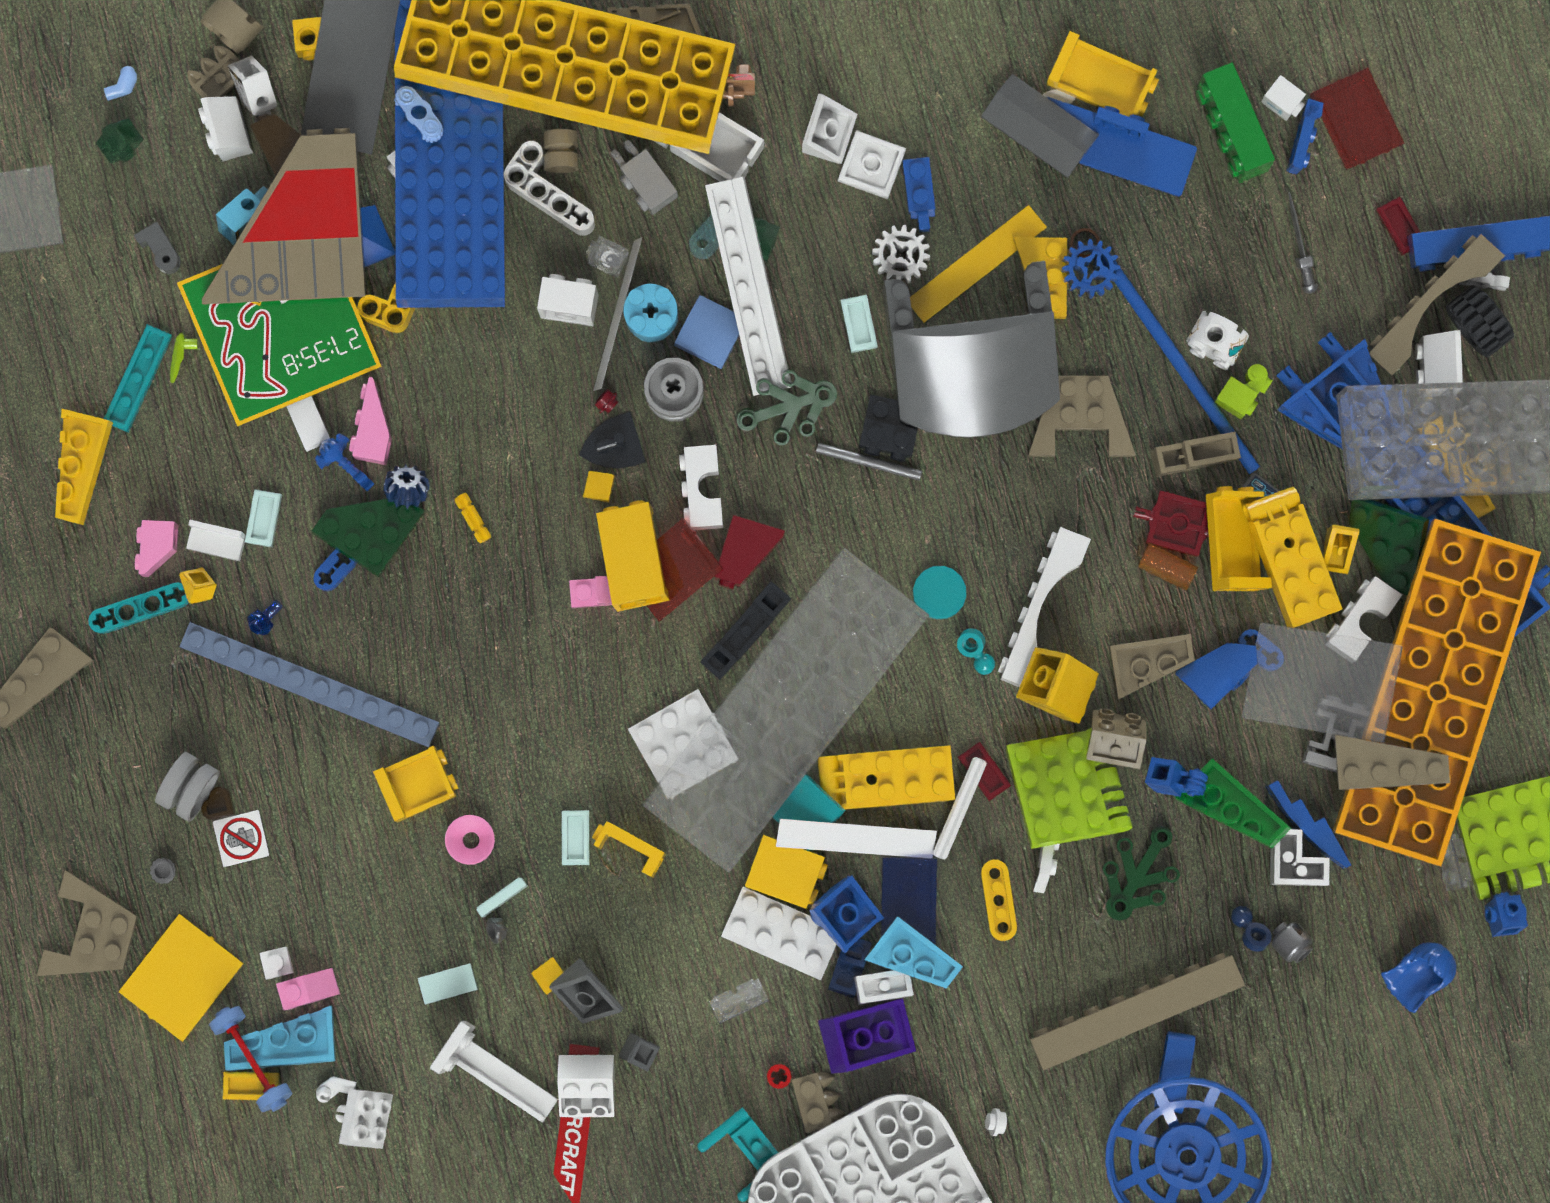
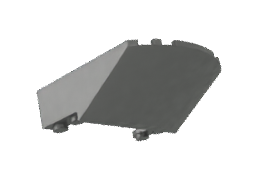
M1045 261L1033 262L1024 271L1028 315L914 329L908 286L898 279L884 280L882 292L900 421L932 434L937 433L949 435V437L962 438L985 437L1007 432L1033 421L1060 400L1054 311H1052Z

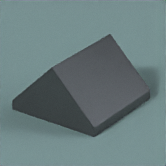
M581 958L549 986L582 1024L620 1013L623 1010L622 1005L613 993Z

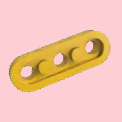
M990 860L981 869L989 930L996 940L1007 941L1014 937L1017 931L1009 871L1002 861ZM996 868L1000 873L997 879H993L989 875L990 870ZM996 895H1000L1004 899L1001 906L994 904L993 900ZM1001 922L1006 923L1008 926V930L1005 933H1001L998 930V924Z

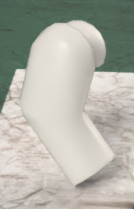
M330 1077L318 1086L316 1098L322 1103L328 1102L339 1092L348 1094L349 1089H356L357 1082L339 1077Z

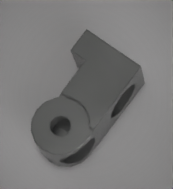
M157 221L134 235L142 248L149 245L155 255L156 266L163 273L173 274L179 270L181 266L180 257Z

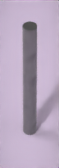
M818 443L816 451L818 454L920 481L922 470Z

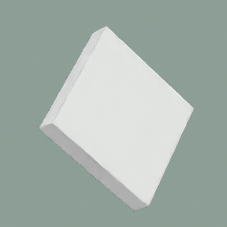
M856 130L838 182L888 199L906 148Z

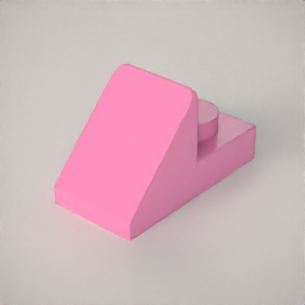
M595 576V579L569 580L571 608L612 605L607 576Z

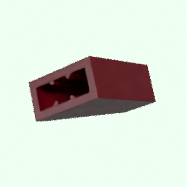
M733 515L714 575L715 580L719 581L718 585L732 590L734 586L741 587L784 539L785 531Z

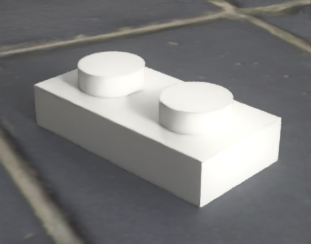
M894 970L854 977L859 1005L914 995L910 976Z

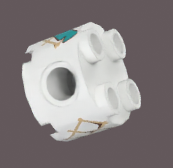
M1202 311L1186 341L1191 347L1190 352L1193 355L1202 359L1207 356L1214 360L1213 363L1217 367L1228 370L1229 366L1234 365L1249 335L1244 329L1241 334L1236 331L1238 325L1227 318L1210 312L1207 316L1206 311Z

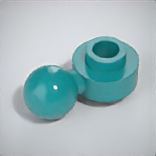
M966 629L957 640L959 652L966 657L975 658L974 668L979 674H990L995 668V660L991 655L983 652L986 642L984 635L977 629ZM973 638L976 640V643L972 644L968 639Z

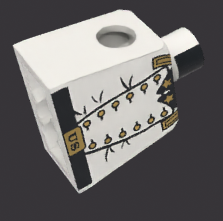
M251 55L227 65L241 102L250 114L256 116V118L264 114L272 115L270 110L277 107V102L268 73L261 64Z

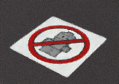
M259 810L213 821L223 867L269 856Z

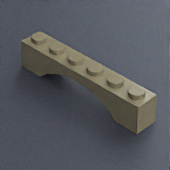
M1482 234L1478 238L1472 235L1462 246L1465 249L1464 253L1459 258L1453 255L1443 266L1447 271L1440 278L1435 275L1424 286L1428 291L1421 298L1416 295L1405 306L1409 311L1402 318L1397 315L1387 325L1390 331L1384 338L1378 335L1368 346L1372 349L1369 352L1370 356L1391 375L1411 356L1412 341L1416 327L1432 301L1458 283L1474 278L1486 277L1505 257Z

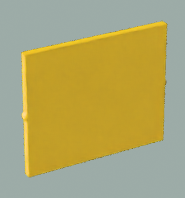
M179 914L122 986L119 993L145 1012L150 1019H154L183 1042L244 963L214 941L212 936H208Z

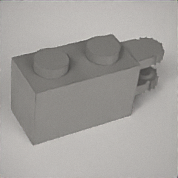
M626 140L623 142L624 147L633 157L630 161L626 163L616 149L612 150L610 154L620 167L622 176L619 178L628 191L630 189L634 190L638 196L635 200L644 212L648 209L651 215H654L678 198L677 190L646 149L639 153L631 141Z

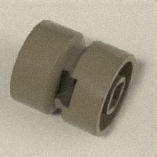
M570 129L545 131L543 133V148L548 150V152L544 154V170L549 173H572L578 171V154L574 152L578 148V132Z

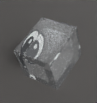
M599 236L596 242L591 241L586 255L589 256L587 259L589 265L618 278L629 256V251Z

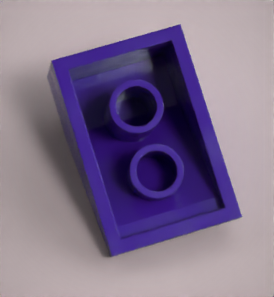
M903 998L818 1020L831 1074L849 1072L916 1052Z

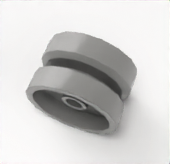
M666 358L657 362L648 371L644 381L645 398L651 411L659 418L667 421H683L693 416L700 408L704 398L703 381L698 369L689 361L681 358ZM671 387L679 388V392L674 391L672 394L669 393Z
M185 751L175 761L157 792L155 803L168 810L177 805L176 815L190 822L200 812L202 804L209 798L210 792L217 783L220 771L208 764L199 768V759Z

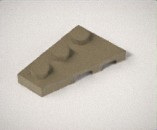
M1190 634L1109 647L1118 700L1195 661Z

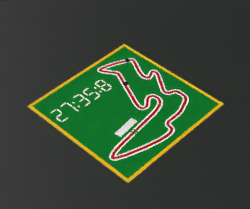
M223 264L177 282L237 426L382 367L352 297L262 301L260 306L251 302L202 304L204 294Z

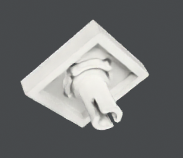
M349 1089L346 1105H340L336 1110L337 1112L344 1113V1116L336 1114L337 1121L343 1123L339 1144L383 1149L393 1094Z

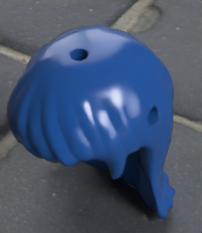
M1427 942L1416 946L1394 968L1382 972L1381 975L1386 987L1401 1005L1409 1012L1416 1013L1426 998L1452 982L1457 972V966L1453 955L1445 946L1440 943Z

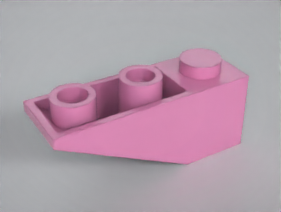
M369 377L368 383H364L362 386L360 398L364 402L362 410L358 409L356 413L355 425L358 426L357 435H353L351 438L349 451L353 452L352 456L356 460L387 465L392 437L376 382L372 377Z

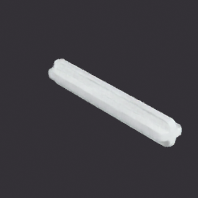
M978 757L972 759L933 851V855L945 860L950 852L987 763L985 760Z

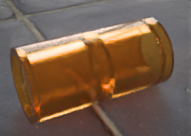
M1149 543L1138 568L1187 591L1197 572L1198 566Z

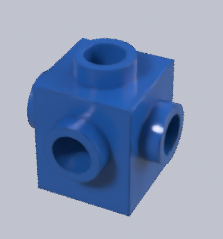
M1508 892L1494 895L1493 899L1485 905L1484 915L1489 923L1492 937L1515 935L1528 926L1526 907L1522 903L1520 895L1510 896Z

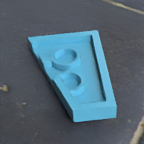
M898 916L865 958L866 961L943 988L949 986L963 967Z

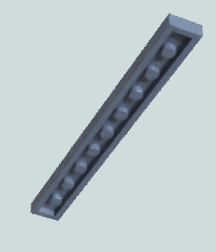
M191 622L179 646L426 747L431 746L440 724L435 720Z

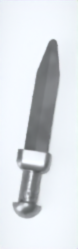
M1288 192L1291 216L1301 256L1295 259L1297 268L1301 269L1304 283L1303 291L1311 294L1318 288V284H1314L1311 269L1314 261L1312 256L1305 255L1296 210L1291 194Z

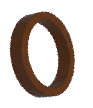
M1081 228L1075 231L1071 236L1070 247L1074 248L1073 240L1075 236L1081 232H1088L1095 237L1097 244L1100 241L1097 233L1092 229ZM1080 254L1077 257L1086 258L1090 256V254Z

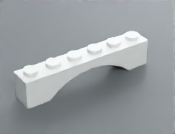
M1060 527L1058 533L1052 532L1047 547L1051 548L1048 558H1042L1037 572L1042 573L1038 583H1032L1027 597L1032 598L1029 607H1023L1017 622L1022 623L1019 633L1013 632L1008 647L1012 648L1009 658L1003 657L998 672L1003 673L1000 680L1020 687L1034 648L1037 647L1036 630L1041 606L1053 586L1066 574L1081 565L1090 543V538Z

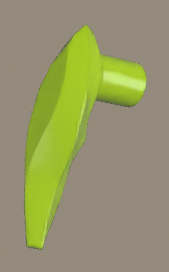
M182 333L177 336L170 368L171 383L175 382L180 364L184 359V349H198V339H185Z

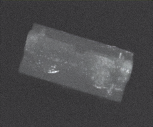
M1459 833L1451 835L1441 866L1442 879L1447 891L1471 886L1470 881H1472L1468 862L1459 864L1458 858L1466 857L1463 838L1459 837Z
M752 978L750 981L737 986L738 992L734 994L730 989L720 995L713 996L714 999L709 1001L719 1024L769 1001L759 978L756 980Z

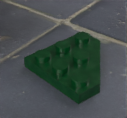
M1359 495L1353 497L1349 517L1351 528L1359 529L1358 540L1383 582L1397 592L1408 595L1426 540L1429 519Z
M388 499L327 509L311 531L313 535L379 578L423 517L425 511L414 505H410L408 509L405 505H400L396 508L395 503L388 502Z

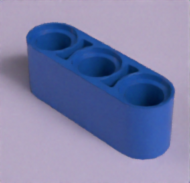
M1168 1030L1158 1082L1190 1076L1195 1035ZM1188 1084L1164 1088L1163 1090L1169 1102L1185 1100ZM1155 1099L1154 1109H1156V1108L1159 1107V1105H1158L1156 1099ZM1184 1108L1174 1109V1112L1182 1114Z

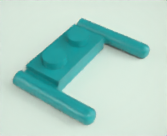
M743 1107L697 1144L698 1150L705 1152L728 1133L757 1170L768 1159L778 1153ZM752 1182L737 1194L739 1201L745 1202L748 1200Z

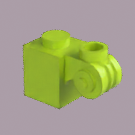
M1254 364L1246 371L1245 379L1247 384H1243L1231 376L1216 398L1215 403L1240 420L1245 414L1251 416L1258 405V402L1255 401L1258 393L1262 392L1265 394L1273 381L1268 378L1266 368L1260 364Z

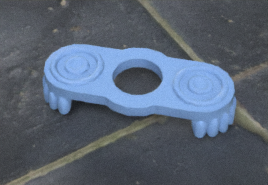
M401 87L395 94V105H399L406 113L407 120L421 132L423 140L426 139V142L430 141L431 143L440 140L441 136H443V127L432 112L430 104L423 100L412 87ZM423 106L427 114L422 119H415L411 115L412 108Z

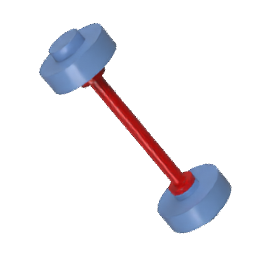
M236 1006L231 1009L226 1007L215 1014L216 1018L210 1022L209 1026L215 1035L224 1032L227 1034L231 1033L264 1087L262 1091L264 1095L256 1101L261 1112H266L270 1109L274 1112L287 1104L286 1099L292 1095V1091L287 1083L277 1087L274 1084L270 1085L237 1031L239 1028L238 1024L246 1017L241 1007Z

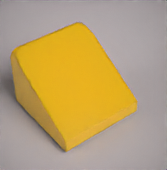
M589 471L583 497L609 503L615 475Z
M203 567L180 572L179 576L190 604L212 599L217 585Z
M552 957L531 974L544 993L548 995L552 992L549 988L550 984L564 971L554 957Z

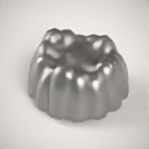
M158 858L150 867L152 879L157 883H169L176 875L175 864L167 858Z
M489 918L486 923L488 937L493 943H500L506 938L508 928L505 927L502 918Z

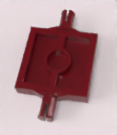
M1160 490L1156 505L1152 511L1138 506L1135 508L1134 518L1149 521L1147 544L1195 557L1199 556L1203 541L1206 537H1209L1206 502Z

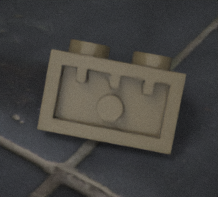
M1105 708L1092 710V731L1086 760L1140 769L1147 740L1146 719L1133 713L1126 715L1116 714L1114 711Z

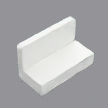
M189 520L188 525L191 527L186 549L235 561L241 560L246 538L243 532Z

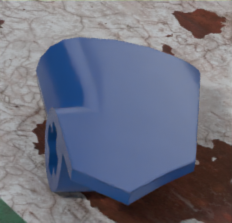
M1226 643L1179 669L1175 674L1209 709H1212L1228 692L1239 688L1249 677V672L1258 664L1256 646Z

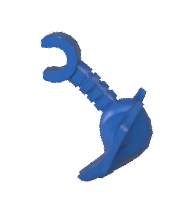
M339 433L336 435V439L329 438L322 441L319 448L321 455L315 457L316 464L321 469L329 466L331 462H338V465L342 466L366 491L374 485L361 470H358L350 460H347V457L343 456V450L346 449L350 439Z

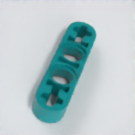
M172 583L96 609L89 615L88 623L93 631L106 634L188 605L189 601L185 594L181 596V602H178L176 599L168 600L170 606L166 607V601L161 593L165 592V596L169 597L175 594V589L177 588L184 592L182 583ZM152 596L160 600V606L156 611H148L145 605L146 600ZM125 605H130L134 608V616L129 620H123L120 616V610ZM114 609V616L119 622L118 624H115L114 620H109L105 622L104 628L95 625V622L99 620L98 615L101 614L104 618L111 617L113 615L110 611Z

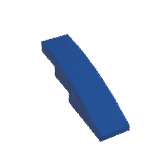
M1275 781L1265 787L1280 811L1296 830H1302V836L1342 869L1351 866L1325 818L1314 822L1302 799L1291 804L1279 781Z

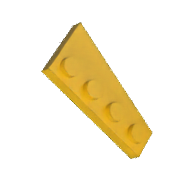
M62 409L63 431H60L62 451L61 458L58 460L60 482L57 483L55 518L84 525L113 422Z

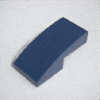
M858 939L846 953L842 950L840 951L828 990L854 998L856 994L854 977L862 975L866 963L865 958L868 956L872 945L871 942Z

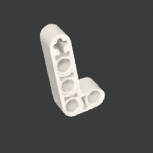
M535 141L523 143L504 170L507 186L576 234L581 236L590 234L595 228V219L592 211L539 176L537 172L544 163L542 147ZM530 150H535L539 155L536 160L529 161L525 159L526 153ZM514 172H521L524 175L523 179L517 183L510 181V176ZM541 186L546 189L545 194L541 197H534L532 195V190L535 187ZM559 201H564L568 204L567 209L563 212H557L553 209L554 205ZM573 210L578 218L584 219L587 217L588 224L582 223L579 226L577 218L572 215Z

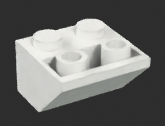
M236 96L201 98L203 107L198 108L202 123L210 131L205 135L213 154H218L222 161L253 153L241 106Z
M559 1055L557 1081L560 1117H614V1055Z

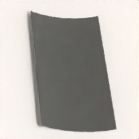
M324 0L301 135H307L306 130L323 129V134H334V129L350 128V133H356L357 151L372 155L400 0Z

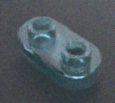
M712 215L689 240L690 252L698 259L711 257L719 248ZM700 240H705L708 244L705 248H700L697 243Z

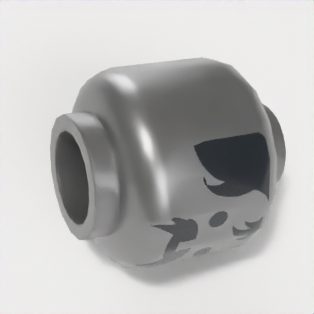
M1283 922L1273 931L1275 937L1272 940V946L1285 961H1295L1298 963L1311 953L1313 939L1299 923L1292 922L1287 925L1286 922Z

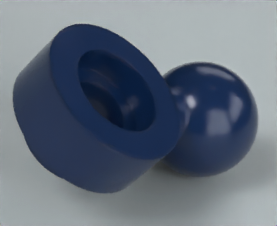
M1236 907L1231 913V920L1237 927L1245 929L1242 935L1244 945L1255 952L1265 950L1272 939L1270 930L1264 924L1252 922L1253 914L1248 907Z

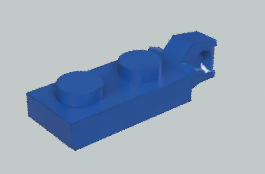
M1307 99L1305 102L1287 167L1289 173L1297 175L1309 163L1310 153L1307 150L1309 143H1313L1316 136L1317 128L1313 126L1315 120L1322 116V102Z
M929 157L903 160L908 213L911 219H917L919 233L930 232L929 217H935V201Z

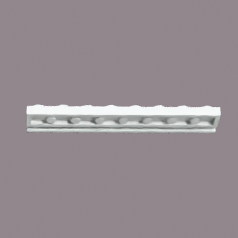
M745 177L705 185L753 396L760 395L756 390V383L761 378L769 379L773 385L782 389L791 388L785 386L781 379V375L788 369ZM790 374L785 376L786 382H791ZM763 382L759 385V389L766 391L769 389V384Z

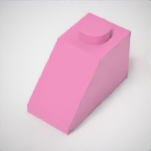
M333 968L276 984L283 1010L294 1009L340 994Z

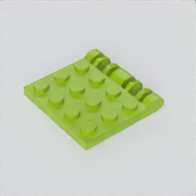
M1092 728L1082 732L1006 745L1005 750L1031 849L1125 832L1133 828L1130 816H1126L1129 813L1127 806H1117L1106 810L1105 804L1120 801L1124 798V793L1122 790H1117L1121 787L1117 768L1110 767L1114 764L1086 760Z
M1550 776L1463 797L1457 816V823L1479 900L1491 897L1485 876H1488L1493 895L1501 893V886L1496 876L1497 873L1501 872L1505 874L1507 887L1510 892L1517 891L1518 888L1513 869L1517 871L1522 889L1542 885L1537 863L1541 864L1546 883H1550V864L1548 862L1550 861Z

